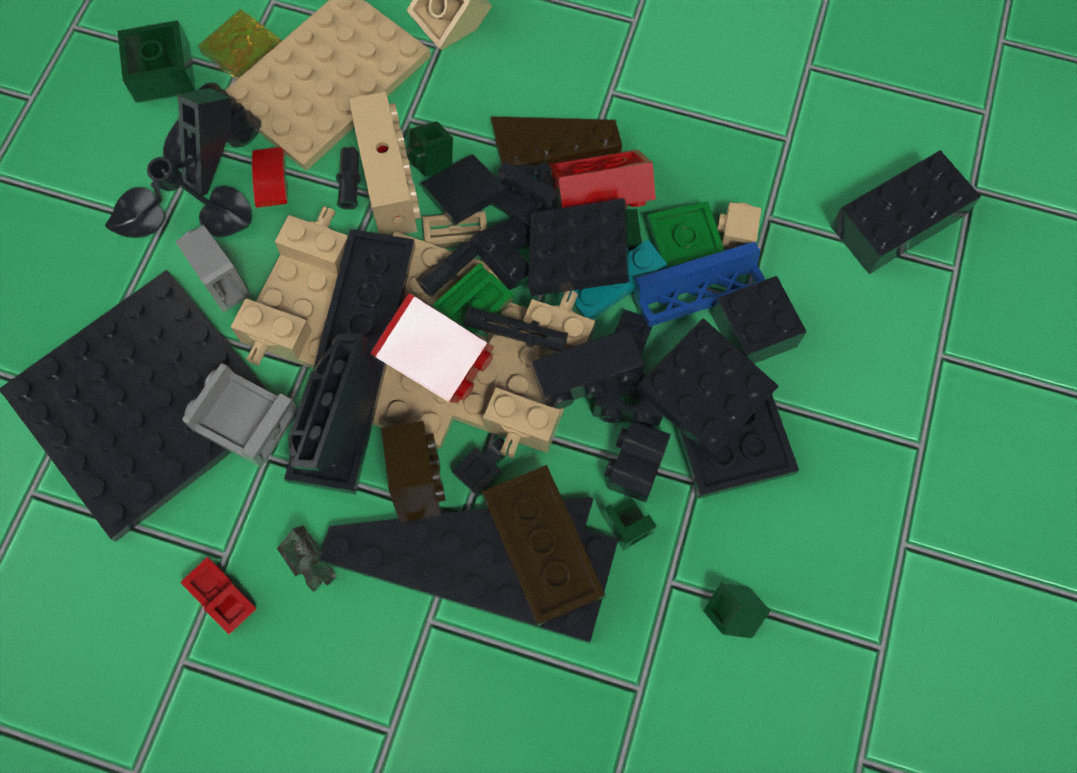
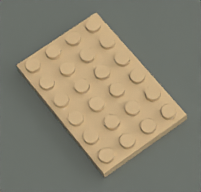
M329 0L225 91L229 96L234 97L237 103H241L246 110H249L254 117L260 119L262 125L259 134L275 147H282L285 155L307 171L354 128L349 98L385 91L388 97L431 57L428 47L366 1Z

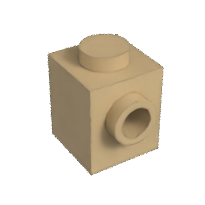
M729 203L726 214L720 213L717 229L719 233H722L721 241L724 250L757 242L761 208L753 207L748 203Z

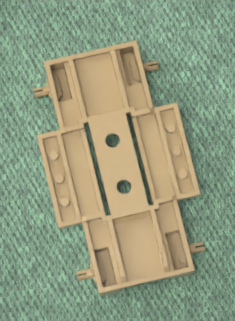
M324 206L316 222H307L288 215L275 240L280 256L257 301L245 298L231 325V329L240 342L252 346L246 358L248 362L259 366L265 352L314 368L348 235L328 228L335 215L333 209ZM395 231L392 235L414 239L416 245L402 302L410 293L433 305L479 263L483 264L484 268L499 280L485 262L473 259L457 273L458 278L456 280L451 279L431 298L421 289L418 281L438 265L440 258L446 259L454 251ZM565 291L559 306H551L532 299L529 308L510 302L498 313L499 315L531 323L532 320L538 321L540 326L569 333L565 350L590 342L593 338L595 320L577 315L572 311L575 300L578 297V294L572 291L571 296L570 291ZM488 322V323H491V324H495V325H498V326H502V327H505V328L512 329L511 327H507V326H503V325H500V324ZM484 332L488 334L487 338L478 335L494 346L491 352L493 358L488 367L483 372L479 371L472 381L474 388L470 395L464 401L460 400L458 404L446 401L387 364L373 425L384 428L424 420L427 434L434 433L436 448L441 449L454 419L506 438L500 450V453L505 456L508 452V457L513 458L519 443L548 453L565 408L555 409L544 404L533 374L532 360L556 353L557 351L535 345L533 348L525 346L524 342Z

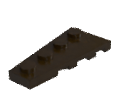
M490 116L501 166L505 161L515 167H523L524 165H539L542 162L551 164L622 152V141L615 119Z

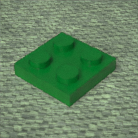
M708 201L647 214L646 221L655 249L667 263V268L725 251Z

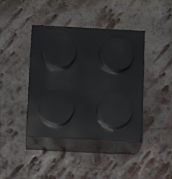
M777 276L718 297L711 313L720 333L754 364L798 347L807 333Z

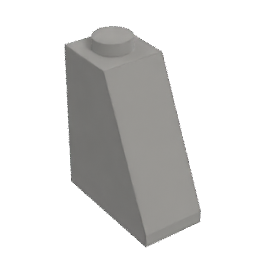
M204 225L188 231L182 238L175 241L223 313L251 296L236 269Z

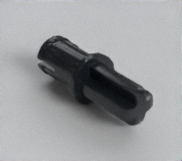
M354 147L342 148L340 153V173L336 175V180L339 182L337 206L346 210L358 207L357 193L361 176L358 174L359 152Z
M463 243L446 259L440 258L438 265L418 281L421 289L432 298L451 279L456 280L458 278L457 273L477 257L474 247L470 243Z

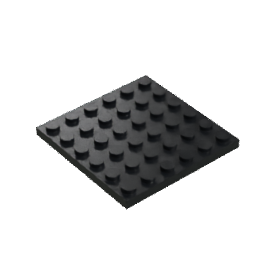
M166 270L0 388V392L109 538L116 542L232 453L192 431L183 422L186 407L193 399H197L204 389L208 375L212 371L217 370L219 365L223 363L229 366L235 374L265 390L266 388Z

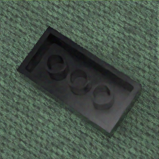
M939 150L840 208L830 227L867 273L870 274L965 217L981 196L945 154Z

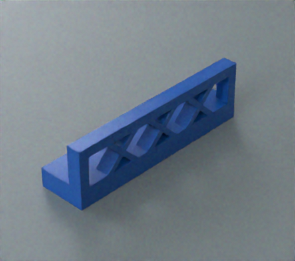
M755 242L635 278L634 299L648 327L714 307L718 297L766 280L757 266L760 249ZM750 273L756 283L746 285L736 280L737 277ZM713 284L727 287L726 292L720 294L707 291V288ZM684 293L698 296L696 301L691 303L677 300L679 295ZM659 302L668 305L666 311L652 314L648 304Z

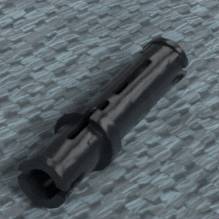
M473 306L468 307L464 319V326L467 328L470 327L524 342L525 346L533 348L535 345L557 352L565 350L569 334L540 326L538 321L532 320L531 323L477 309ZM486 321H489V322H492V323H496V324H500V325L507 326V327H511L512 329L505 328V327L498 326V325L491 324V323H487Z

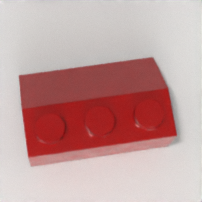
M639 149L549 164L551 167V178L554 182L553 187L558 192V208L625 198L626 204L630 207H640L646 205L647 201L656 200L653 162Z

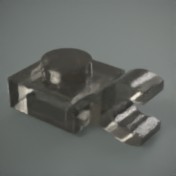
M304 525L293 528L277 547V550L294 576L303 574L307 586L313 592L323 584V581L328 586L337 577L331 566L318 560L323 553Z

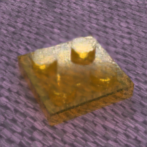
M240 9L201 42L198 47L203 55L234 79L238 80L282 40Z

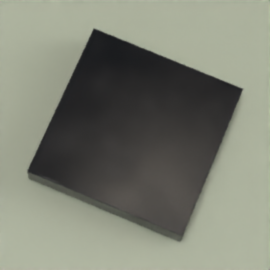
M474 154L421 183L423 191L454 226L507 196L506 187Z

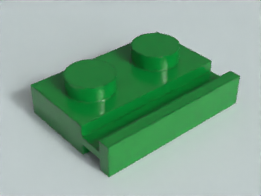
M479 263L432 306L464 326V319L469 306L498 314L514 300V294L491 272L489 273L483 264ZM470 327L467 328L475 334L480 331Z

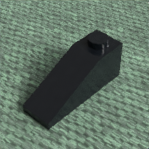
M211 88L178 94L183 181L202 196L208 194L231 131V98Z

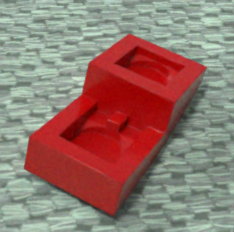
M282 147L252 150V179L256 208L288 204V183L285 176L286 156Z
M210 557L203 560L180 582L228 635L257 609Z

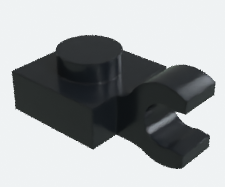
M501 437L497 438L484 454L475 448L452 472L477 497L502 473L496 466L497 463L506 457L500 453L505 442Z

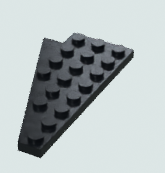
M585 497L563 500L601 587L605 591L619 539L585 529L594 498ZM488 508L442 513L437 516L399 522V519L330 526L317 559L324 564L588 644L591 642L602 599L537 626Z

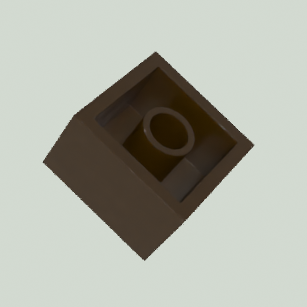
M424 420L381 428L389 493L399 522L441 515L439 502L446 501L440 475L441 466L434 433L427 434Z

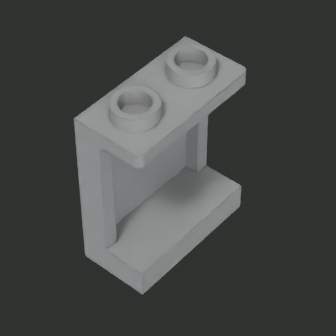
M221 363L217 370L212 371L208 375L205 387L197 399H193L186 407L183 422L192 431L262 468L295 418L298 408L293 400L281 393L276 396L235 374L229 366Z

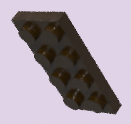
M547 465L482 491V496L537 626L605 597V593Z

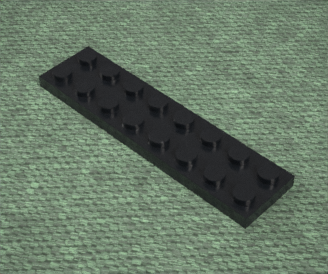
M350 229L314 368L323 354L333 346L332 341L337 334H364L368 339L370 351L373 350L402 304L416 246L414 239ZM372 355L379 386L358 449L322 471L295 469L290 466V459L292 458L290 455L284 477L287 483L350 494L357 493L387 367L385 362Z

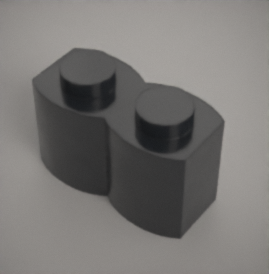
M633 420L629 429L622 427L616 443V447L621 448L617 460L610 458L604 474L605 478L610 479L607 489L647 503L671 434Z

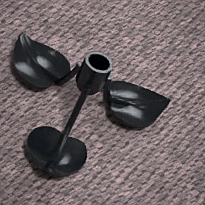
M178 119L164 142V157L154 158L147 167V174L154 181L151 183V187L154 189L155 195L150 190L142 187L129 189L118 199L105 227L118 235L129 238H142L158 231L165 221V213L158 206L162 202L161 188L165 191H174L181 187L206 206L199 213V222L201 226L204 225L208 232L215 237H228L246 229L252 221V210L247 199L232 187H216L208 200L183 181V175L179 170L182 169Z

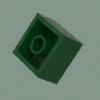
M178 20L117 31L122 80L136 103L196 91L190 45Z

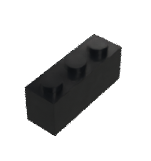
M629 328L532 360V368L544 404L555 409H562L573 404L575 399L584 396L595 398L604 394L608 388L617 385L628 387L637 383L639 378L643 377L644 362Z

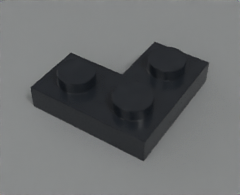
M516 215L472 236L469 243L509 290L528 281L529 264L519 252L530 247V231Z

